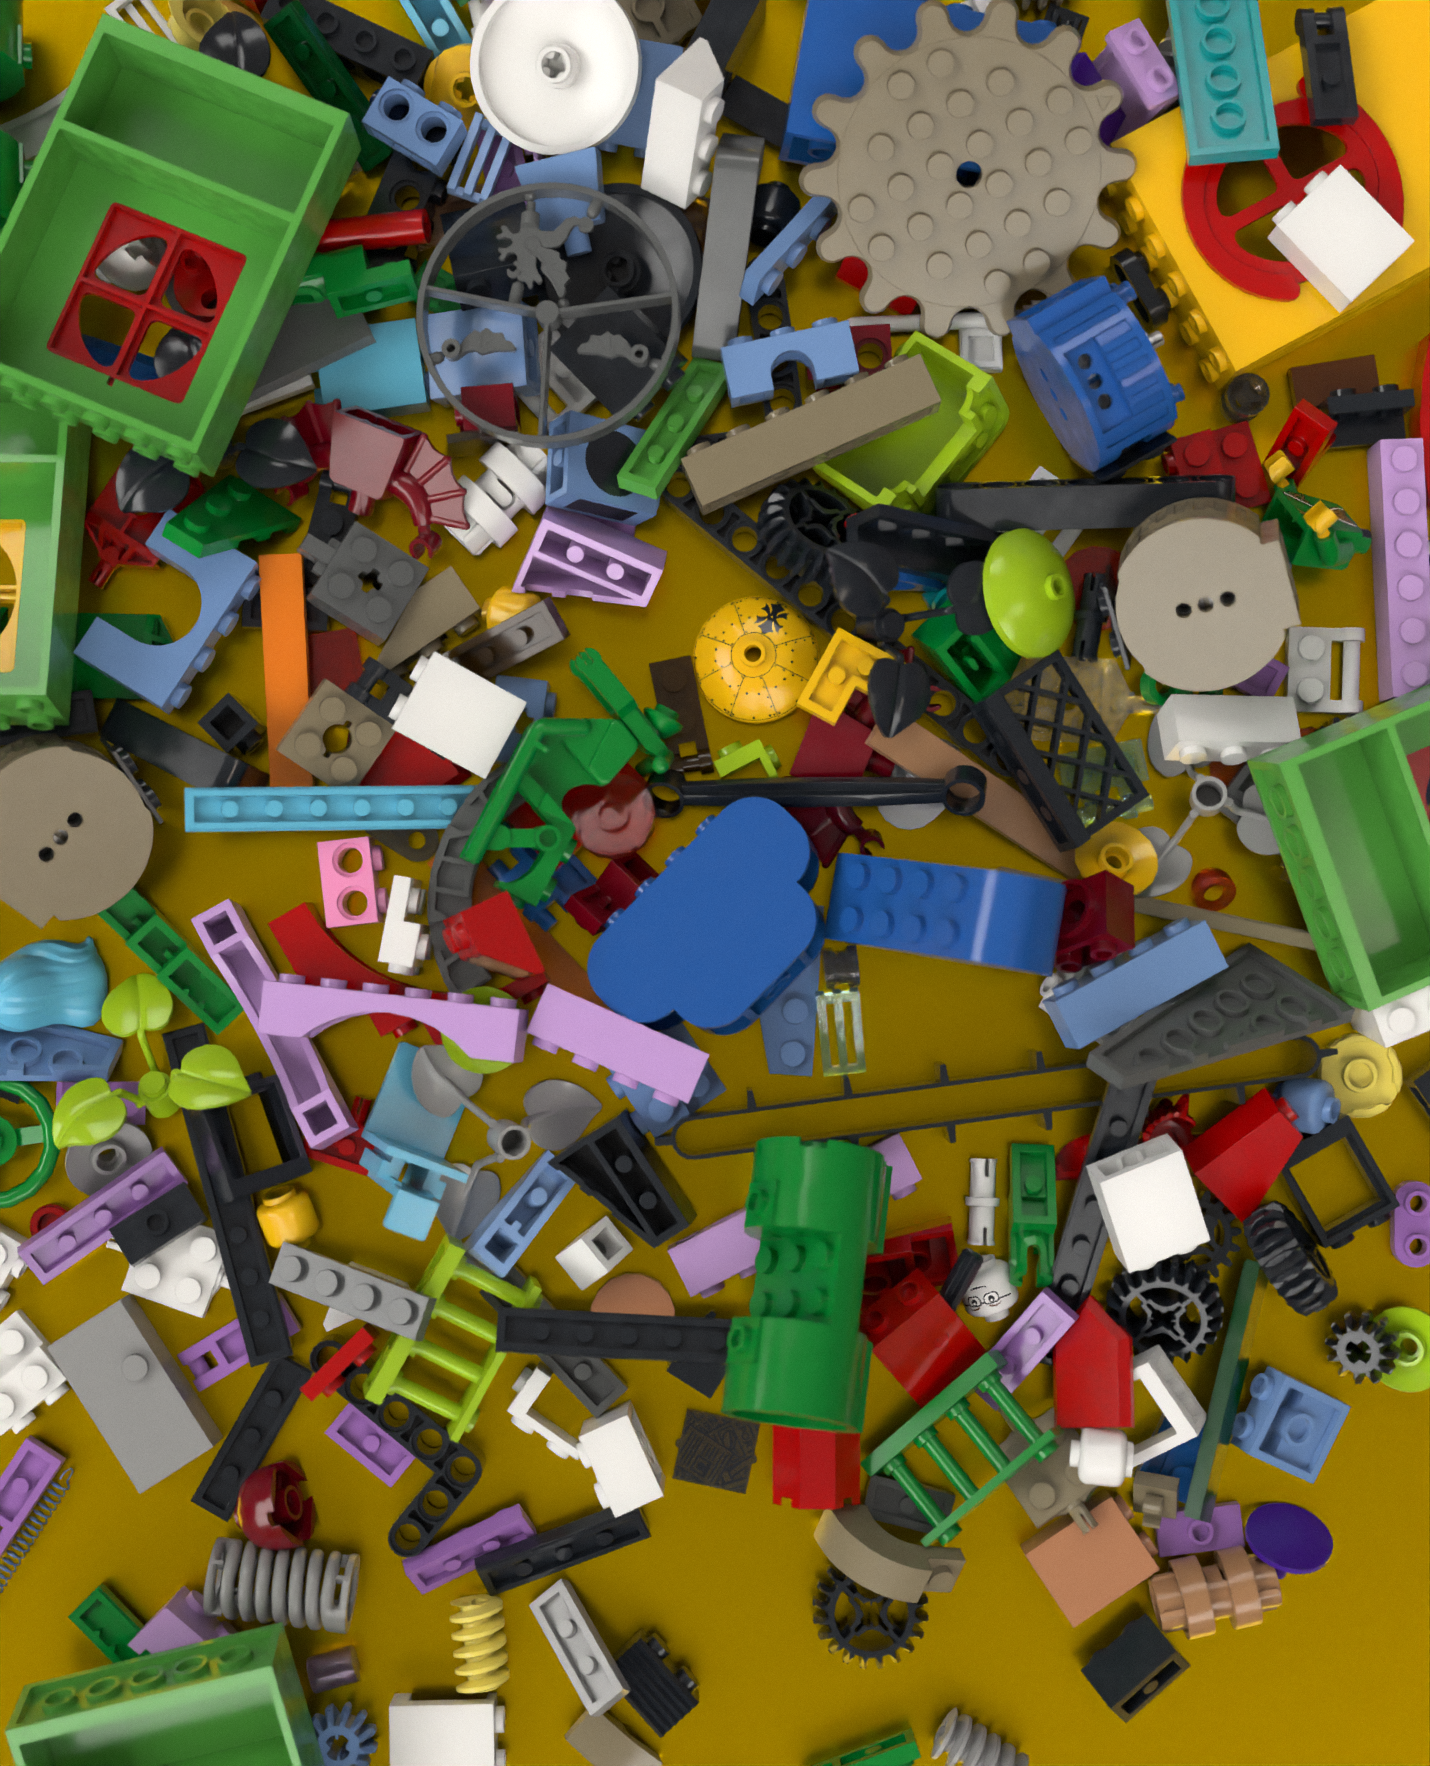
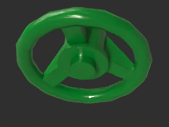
M0 1081V1090L17 1095L34 1109L41 1125L22 1127L16 1120L0 1116V1166L19 1154L24 1145L43 1143L44 1148L38 1166L23 1183L7 1191H0V1209L11 1208L35 1196L52 1176L61 1150L55 1146L53 1141L52 1122L54 1111L48 1099L28 1081Z

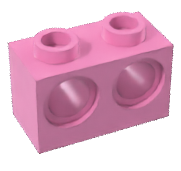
M369 836L317 842L327 928L384 923L383 913H387L389 898L386 887L380 888L378 871L384 870L385 867L382 846L375 845L374 838ZM357 849L362 854L363 864L358 871L348 873L342 864L343 856L349 850ZM361 891L367 897L368 906L364 913L355 916L348 910L347 901L351 894Z

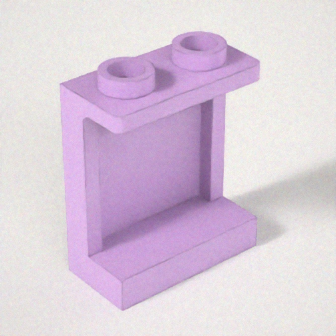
M1139 18L1111 30L1105 36V41L1108 45L1092 62L1103 80H1113L1123 90L1124 97L1120 107L1126 114V118L1112 142L1162 116L1179 98L1176 77Z

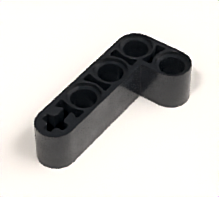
M119 698L116 699L98 734L99 737H103L112 744L118 742L121 748L196 788L266 787L270 780L268 773Z

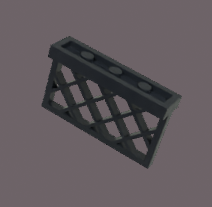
M1059 649L969 707L1060 853L1080 847L1091 839L1090 836L1149 796V793ZM1051 664L1061 678L1059 693L1040 688L1042 671ZM1032 678L1031 686L1023 684ZM1013 690L1029 693L1026 715L1013 712L1004 696ZM1038 696L1057 701L1054 722L1035 718ZM1066 703L1078 706L1083 713L1081 729L1063 725ZM1033 725L1052 730L1049 752L1036 749L1031 741ZM1061 732L1080 737L1076 759L1058 754ZM1089 740L1101 742L1106 750L1104 766L1086 761ZM1056 762L1075 766L1072 788L1058 784L1054 777ZM1084 769L1103 773L1099 795L1081 791ZM1112 776L1123 778L1133 793L1124 801L1108 798ZM1079 798L1098 803L1095 821L1086 827L1077 814ZM1107 805L1114 807L1106 812Z

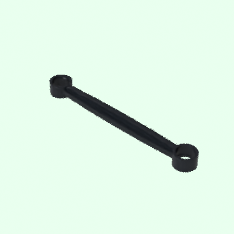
M959 765L947 772L945 778L781 777L687 781L679 772L668 769L665 773L653 772L649 776L642 795V801L647 811L659 818L677 816L683 810L684 805L728 806L739 799L747 797L770 799L782 807H849L943 803L946 809L953 814L970 816L983 808L988 783L984 773L970 765ZM958 783H968L976 787L980 793L971 798H962L955 795L950 790V787ZM658 786L669 787L678 794L679 799L673 801L663 800L654 794L652 788Z

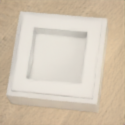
M959 328V357L986 373H1001L1003 370L1002 336L993 335L988 328Z

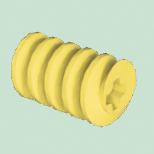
M488 1594L471 1595L455 1599L450 1604L461 1607V1611L451 1615L449 1621L462 1624L463 1629L453 1632L451 1639L463 1641L464 1646L454 1650L453 1657L466 1659L465 1664L455 1668V1674L468 1676V1681L457 1685L456 1690L459 1693L469 1694L495 1690L510 1678V1669L504 1666L508 1661V1652L501 1648L506 1644L507 1636L504 1632L499 1631L505 1625V1618L498 1614L503 1609V1600L500 1597Z

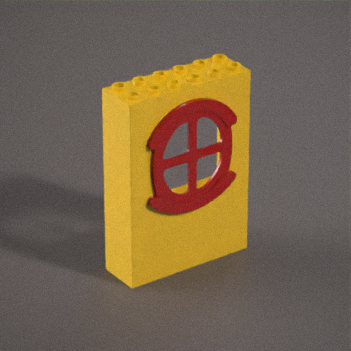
M1375 0L1346 16L1359 117L1352 125L1314 127L1339 138L1345 146V154L1300 179H1295L1289 174L1279 154L1275 159H1263L1262 161L1276 185V191L1232 216L1222 215L1217 205L1218 184L1227 163L1188 166L1180 106L1110 143L1109 147L1126 148L1133 152L1137 159V169L1134 175L1127 181L1111 183L1102 192L1107 198H1113L1119 209L1117 217L1122 229L1127 235L1133 234L1140 247L1138 251L1145 258L1150 272H1154L1160 283L1158 288L1165 292L1170 301L1171 308L1175 310L1181 321L1178 326L1184 341L1189 346L1194 345L1201 357L1199 366L1202 374L1209 383L1214 382L1219 391L1430 277V0ZM1325 30L1317 32L1318 35H1329ZM1297 42L1267 59L1277 128L1294 125L1311 127L1300 42ZM1339 165H1342L1347 171L1356 170L1359 172L1364 182V189L1414 240L1413 244L1341 313L1326 300L1290 261H1273L1257 257L1242 249L1235 239L1237 231L1277 209L1283 208L1291 200L1297 206L1305 199L1307 194L1303 189L1321 171L1324 170L1329 176Z

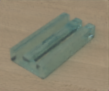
M851 987L849 991L832 989L831 993H824V990L815 991L824 1077L866 1072L858 987ZM842 1002H851L856 1063L848 1064ZM831 1003L834 1004L839 1065L832 1066L826 1004Z

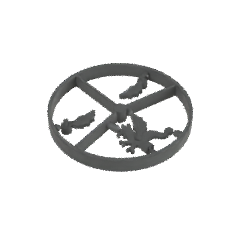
M547 182L522 185L493 195L471 208L450 227L437 244L423 273L418 291L416 325L423 359L433 380L450 404L467 421L485 433L511 444L541 449L565 448L591 442L610 434L626 424L650 402L665 380L676 354L681 328V305L677 283L666 252L656 235L639 216L618 200L602 192L575 184ZM540 198H568L589 202L590 204L587 209L588 217H582L581 219L575 216L569 217L554 231H539L540 214L535 212L536 202L534 200ZM520 202H527V211L521 212L519 233L512 234L507 226L503 225L501 227L502 233L496 236L498 240L508 239L513 242L507 248L498 249L499 253H501L499 257L501 262L505 261L509 254L517 256V261L513 263L517 269L514 272L510 271L509 268L507 269V276L509 278L518 279L511 286L508 302L433 287L447 256L469 230L483 219L501 209ZM603 207L630 223L649 242L663 264L671 292L570 307V302L564 298L567 293L565 286L571 281L566 273L568 263L561 259L559 252L551 249L561 247L567 241L574 227H579V231L584 234L591 233L594 229V222L591 219H596ZM537 259L541 262L542 273L550 280L560 298L557 305L550 300L540 302L537 307L521 305L524 291L523 283L525 282L530 290L533 289V282H536L538 285H541L543 282L536 268ZM431 297L536 318L544 329L538 436L508 431L486 422L465 408L447 389L436 368V365L444 361V356L447 360L455 362L472 352H477L483 356L495 352L515 353L517 349L511 341L505 340L503 332L493 333L488 328H485L481 332L474 330L466 336L461 344L455 339H447L442 344V352L436 351L432 353L428 335V311ZM672 304L670 334L662 359L652 358L650 360L647 347L637 344L631 348L629 343L620 334L613 336L608 331L601 336L591 335L587 343H583L577 348L580 355H599L611 360L618 356L627 358L636 367H645L649 363V367L655 372L643 390L622 410L599 424L573 433L546 436L552 331L561 326L562 320Z

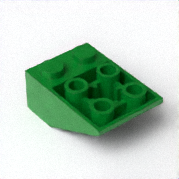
M947 599L939 608L951 606L952 603ZM955 613L928 618L911 634L944 678L973 703L1003 686L1011 678L1022 657L1012 651L1002 641L995 628L988 633L976 636L961 633L956 625Z

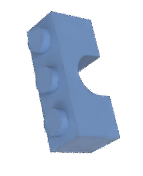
M835 317L817 320L812 323V328L795 331V327L779 328L769 333L770 337L754 341L752 336L737 337L727 342L728 346L720 348L721 362L731 408L773 399L774 386L771 375L774 369L785 361H798L808 367L813 377L815 390L844 384L847 379L859 374L849 321L838 322Z

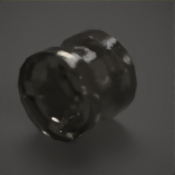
M856 945L846 946L842 951L822 948L821 955L825 989L834 990L841 984H848L851 988L860 987Z

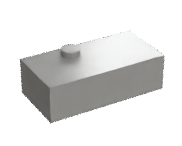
M133 1294L120 1299L46 1347L139 1494L208 1451L223 1438L222 1433Z

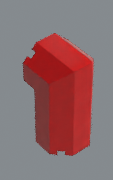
M772 1425L773 1504L782 1506V1497L790 1498L791 1508L800 1510H836L844 1508V1499L849 1497L852 1506L860 1504V1433H832Z

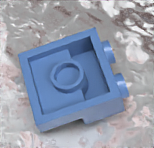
M683 1023L674 1028L659 1032L700 1050ZM708 1060L689 1103L679 1100L677 1107L653 1098L655 1089L639 1082L635 1090L612 1080L615 1073L614 1070L609 1069L612 1074L606 1078L618 1099L620 1100L627 1096L636 1109L629 1115L644 1136L651 1132L654 1138L672 1128L681 1117L695 1112L727 1090Z
M1268 1365L1265 1372L1256 1375L1251 1383L1250 1393L1252 1399L1246 1411L1236 1415L1232 1431L1233 1437L1230 1443L1248 1455L1314 1484L1351 1406Z

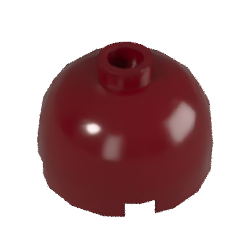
M286 1459L253 1471L240 1487L234 1510V1518L237 1526L255 1546L273 1551L288 1550L304 1545L303 1541L311 1539L314 1534L316 1522L315 1502L313 1496L304 1500L299 1482L307 1481L303 1471L292 1461Z

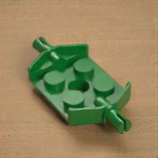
M77 613L75 649L96 617L101 618L144 644L167 645L176 642L165 617L160 614ZM74 654L71 692L91 689L93 698L143 699L82 662Z

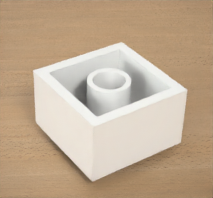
M631 1399L604 1411L597 1419L593 1416L583 1421L580 1435L578 1436L579 1443L576 1444V1448L584 1467L587 1469L592 1466L598 1482L594 1484V1489L604 1509L611 1507L616 1518L664 1496L665 1475Z

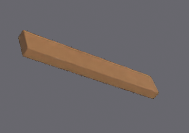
M916 722L892 738H885L877 725L874 726L865 744L916 778H945L949 770L959 765H970L981 770L986 776L988 783L986 799L983 808L976 814H973V816L1067 879L1077 878L1080 871L1075 863V849L1059 852L1023 794ZM958 783L950 787V790L955 795L962 798H971L980 793L976 787L968 783Z

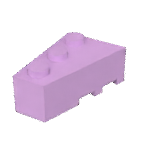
M547 506L520 566L511 592L525 593L528 590L552 593V597L565 598L566 595L591 597L592 601L647 607L663 572L667 551L580 513Z

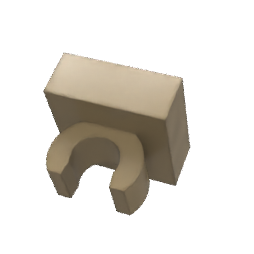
M1136 1471L1133 1483V1511L1144 1513L1142 1526L1160 1529L1162 1517L1176 1519L1179 1508L1180 1478Z

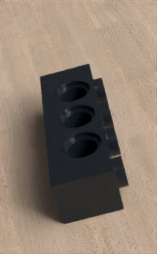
M267 0L260 15L263 23L265 24L294 0ZM299 0L349 73L382 88L389 76L399 83L403 79H407L424 90L426 71L430 63L435 59L432 50L327 0Z
M434 127L427 132L425 140L431 143L439 142L445 137L447 130L442 127ZM464 141L442 177L430 170H417L418 163L394 149L367 215L406 211L401 209L403 201L408 197L420 198L418 205L411 210H427L432 237L434 230V221L432 219L436 212L434 208L435 205L443 207L448 199L449 194L446 187ZM419 245L397 247L392 250L376 249L365 251L371 268L379 267L388 262H399L409 259L413 272L416 275L418 261L415 259L418 255Z

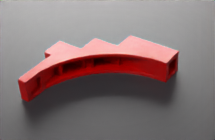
M304 902L267 923L296 975L305 976V984L320 986L321 978L346 980V989L362 991L363 983L389 985V994L403 996L405 995V987L425 989L398 981L377 971L359 959L327 928L325 921L313 902ZM545 970L538 975L519 981L515 980L498 989L505 991L515 1000L521 998L523 1004L526 1005L543 995L545 991L543 985L550 982L551 979ZM432 990L431 999L447 1000L448 992ZM385 1012L368 1014L381 1037L393 1033L394 1037L398 1039L419 1027L412 1017ZM423 1023L434 1044H443L441 1032Z

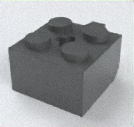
M357 521L349 528L341 542L331 538L329 543L326 544L308 533L297 549L298 553L315 563L311 572L319 577L306 599L316 608L377 646L387 639L429 570L427 566ZM369 576L373 579L372 586L375 589L372 588L366 593L361 589L363 585L361 579Z

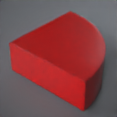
M1090 1133L1072 1138L1058 1151L1055 1156L1056 1181L1078 1179L1091 1137Z

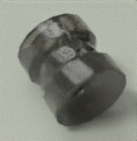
M1244 373L1235 377L1220 395L1219 408L1223 417L1235 424L1247 420L1248 422L1252 421L1268 404L1270 392L1267 383L1259 375L1253 373Z

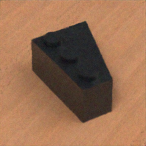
M626 1108L556 1154L547 1163L557 1171H562L580 1186V1190L589 1197L592 1195L612 1211V1215L651 1247L656 1248L689 1227L698 1215L646 1136H643L629 1115V1110Z

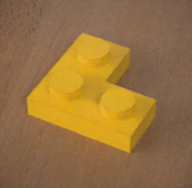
M838 627L799 697L796 706L835 726L855 689L868 695V675L873 664L880 658H891L893 660L894 658Z

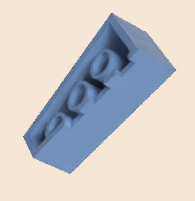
M1183 917L1166 925L1152 936L1135 942L1134 949L1123 952L1112 960L1100 961L1089 968L1090 973L1076 980L1073 977L1057 984L1052 988L1054 994L1042 1002L1065 1047L1080 1049L1229 966L1206 920L1189 921L1187 917Z

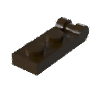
M691 655L649 663L656 702L677 712L680 715L677 722L683 726L682 731L664 740L667 748L674 754V761L670 769L679 772L684 777L685 773L700 770L702 774L714 772ZM695 742L697 754L681 757L679 745Z

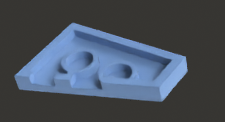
M52 1024L24 1032H12L0 1028V1081L80 1082L85 1079L98 1077L108 1082L123 1051V1040L64 1024Z

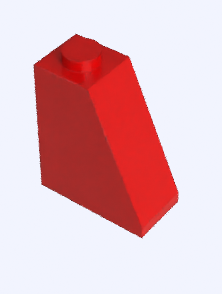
M1264 1087L1248 1099L1245 1104H1241L1185 1146L1182 1151L1194 1174L1243 1223V1220L1257 1209L1302 1140L1303 1136L1294 1122L1299 1118V1115L1284 1096L1277 1100Z

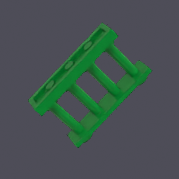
M998 1349L986 1352L860 1462V1465L870 1477L883 1472L887 1476L892 1474L934 1529L920 1540L925 1548L938 1541L942 1546L948 1544L963 1531L959 1523L1034 1458L1039 1463H1042L1060 1447L1055 1440L1065 1433L1061 1426L1058 1425L1043 1433L1000 1381L1003 1376L999 1371L1008 1362ZM978 1389L983 1394L988 1392L1031 1445L1012 1462L969 1410L971 1404L967 1399ZM946 1417L950 1421H957L998 1472L981 1489L975 1485L937 1437L939 1431L935 1427ZM915 1444L919 1449L924 1447L966 1500L948 1517L905 1464L908 1460L903 1454Z

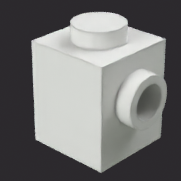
M605 1216L580 1234L555 1259L581 1291H583L612 1270L633 1248L610 1219Z

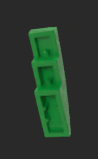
M134 886L114 905L97 913L125 940V945L156 973V978L217 1035L244 1011L225 978Z

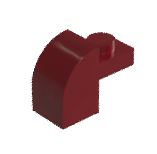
M632 850L612 859L595 884L572 894L563 907L574 917L575 922L592 936L601 932L604 933L606 930L604 925L608 918L620 908L626 910L637 899L634 894L639 886L650 877L656 879L659 874L638 853Z

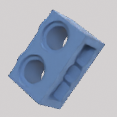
M388 76L362 119L363 125L371 136L442 177L468 134L464 122L461 120L463 115L446 102L440 101L437 106L424 98L426 94L424 90L413 82L403 79L399 83ZM397 105L409 107V112L405 118L401 120L389 118V113L393 107ZM434 127H442L447 130L445 137L439 142L431 143L425 140L427 132Z

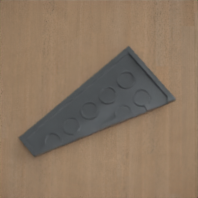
M1248 942L1225 958L1229 966L1228 968L1151 1009L1089 1052L1086 1066L1120 1090L1351 1022L1355 1009Z

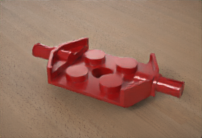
M120 465L86 514L84 522L85 528L99 551L97 556L101 558L87 580L102 590L114 570L120 566L147 570H159L160 568L157 565L160 559L150 552L145 543L166 511L147 513L145 515L123 513L119 509L116 497V477ZM190 476V487L187 496L178 506L171 509L178 514L208 491L200 476Z

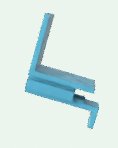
M401 1041L397 1046L361 1134L362 1138L375 1147L373 1150L365 1147L359 1164L369 1171L367 1175L369 1178L393 1195L383 1225L387 1229L423 1241L427 1237L439 1207V1203L433 1200V1198L440 1200L447 1183L440 1179L441 1174L466 1183L469 1176L444 1159L465 1106L461 1103L453 1115L443 1118L428 1112L420 1104L414 1093L411 1077L413 1061L419 1047ZM407 1163L409 1164L402 1182H400L398 1178L404 1164Z

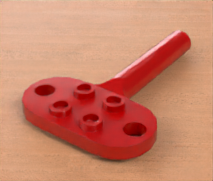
M415 209L330 219L315 252L323 253L359 244L363 245L365 251L430 244L431 224L426 209ZM187 251L182 255L174 272L173 286L175 299L187 316L208 323L216 315V308L207 309L208 304L217 298L214 277L208 264L200 255L193 251Z

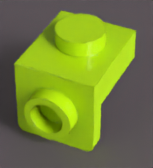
M760 739L745 746H742L740 740L719 750L717 753L720 759L713 762L721 780L758 761L767 778H779L776 770L782 767L772 745L769 744L763 747Z

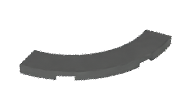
M503 763L490 773L486 779H483L464 800L465 802L459 808L443 834L431 869L427 909L431 942L442 978L452 993H462L471 988L482 987L493 979L489 970L461 960L458 952L452 954L444 941L442 930L446 929L443 920L472 907L474 883L479 865H473L461 859L459 855L506 763ZM518 791L500 825H503L516 809L526 803V800Z

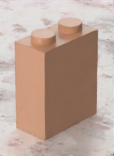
M1105 1488L1084 1502L1093 1518L1099 1523L1092 1530L1085 1518L1081 1516L1090 1529L1089 1533L1083 1535L1081 1529L1068 1513L1020 1544L1026 1558L1073 1628L1160 1570L1152 1558L1159 1553L1144 1530L1139 1534L1135 1533L1128 1522L1135 1516L1120 1494L1112 1498Z

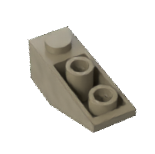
M452 566L415 591L376 660L400 678H404L410 672L407 667L418 660L421 655L429 659L434 651L439 654L445 648L443 645L445 640L454 634L462 637L480 624L477 618L481 616L482 610ZM381 679L377 682L378 685L384 683Z

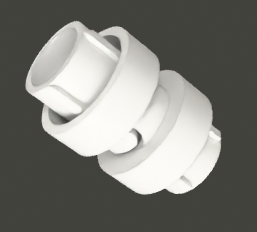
M496 441L479 458V462L486 471L475 482L465 475H462L457 480L463 488L467 489L464 499V512L470 523V528L462 530L448 526L444 527L471 554L479 555L491 542L501 548L518 531V528L511 519L522 508L534 515L545 504L547 455L540 448L524 447L511 443L505 447Z

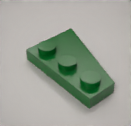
M229 474L167 521L162 536L195 557L203 558L235 549L242 540L254 538L257 542L269 539L271 533L282 530L285 534L296 532L302 518L255 490L242 479Z

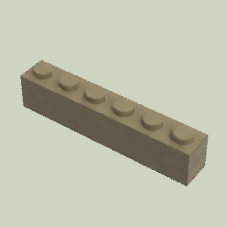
M907 354L897 356L884 364L885 369L870 376L868 372L856 374L844 382L845 387L832 393H829L828 389L820 390L805 399L806 404L791 411L789 407L779 408L769 413L765 417L766 422L752 428H750L749 424L738 426L730 430L726 434L727 439L714 445L707 441L687 450V456L681 459L682 470L702 515L937 413L942 400L921 355L918 354L911 358H908Z

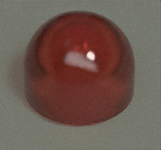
M1208 867L1202 869L1194 876L1191 883V894L1199 908L1219 911L1233 901L1236 895V886L1226 871L1217 867ZM1216 885L1223 886V892L1217 900L1210 901L1204 898V894L1209 888Z

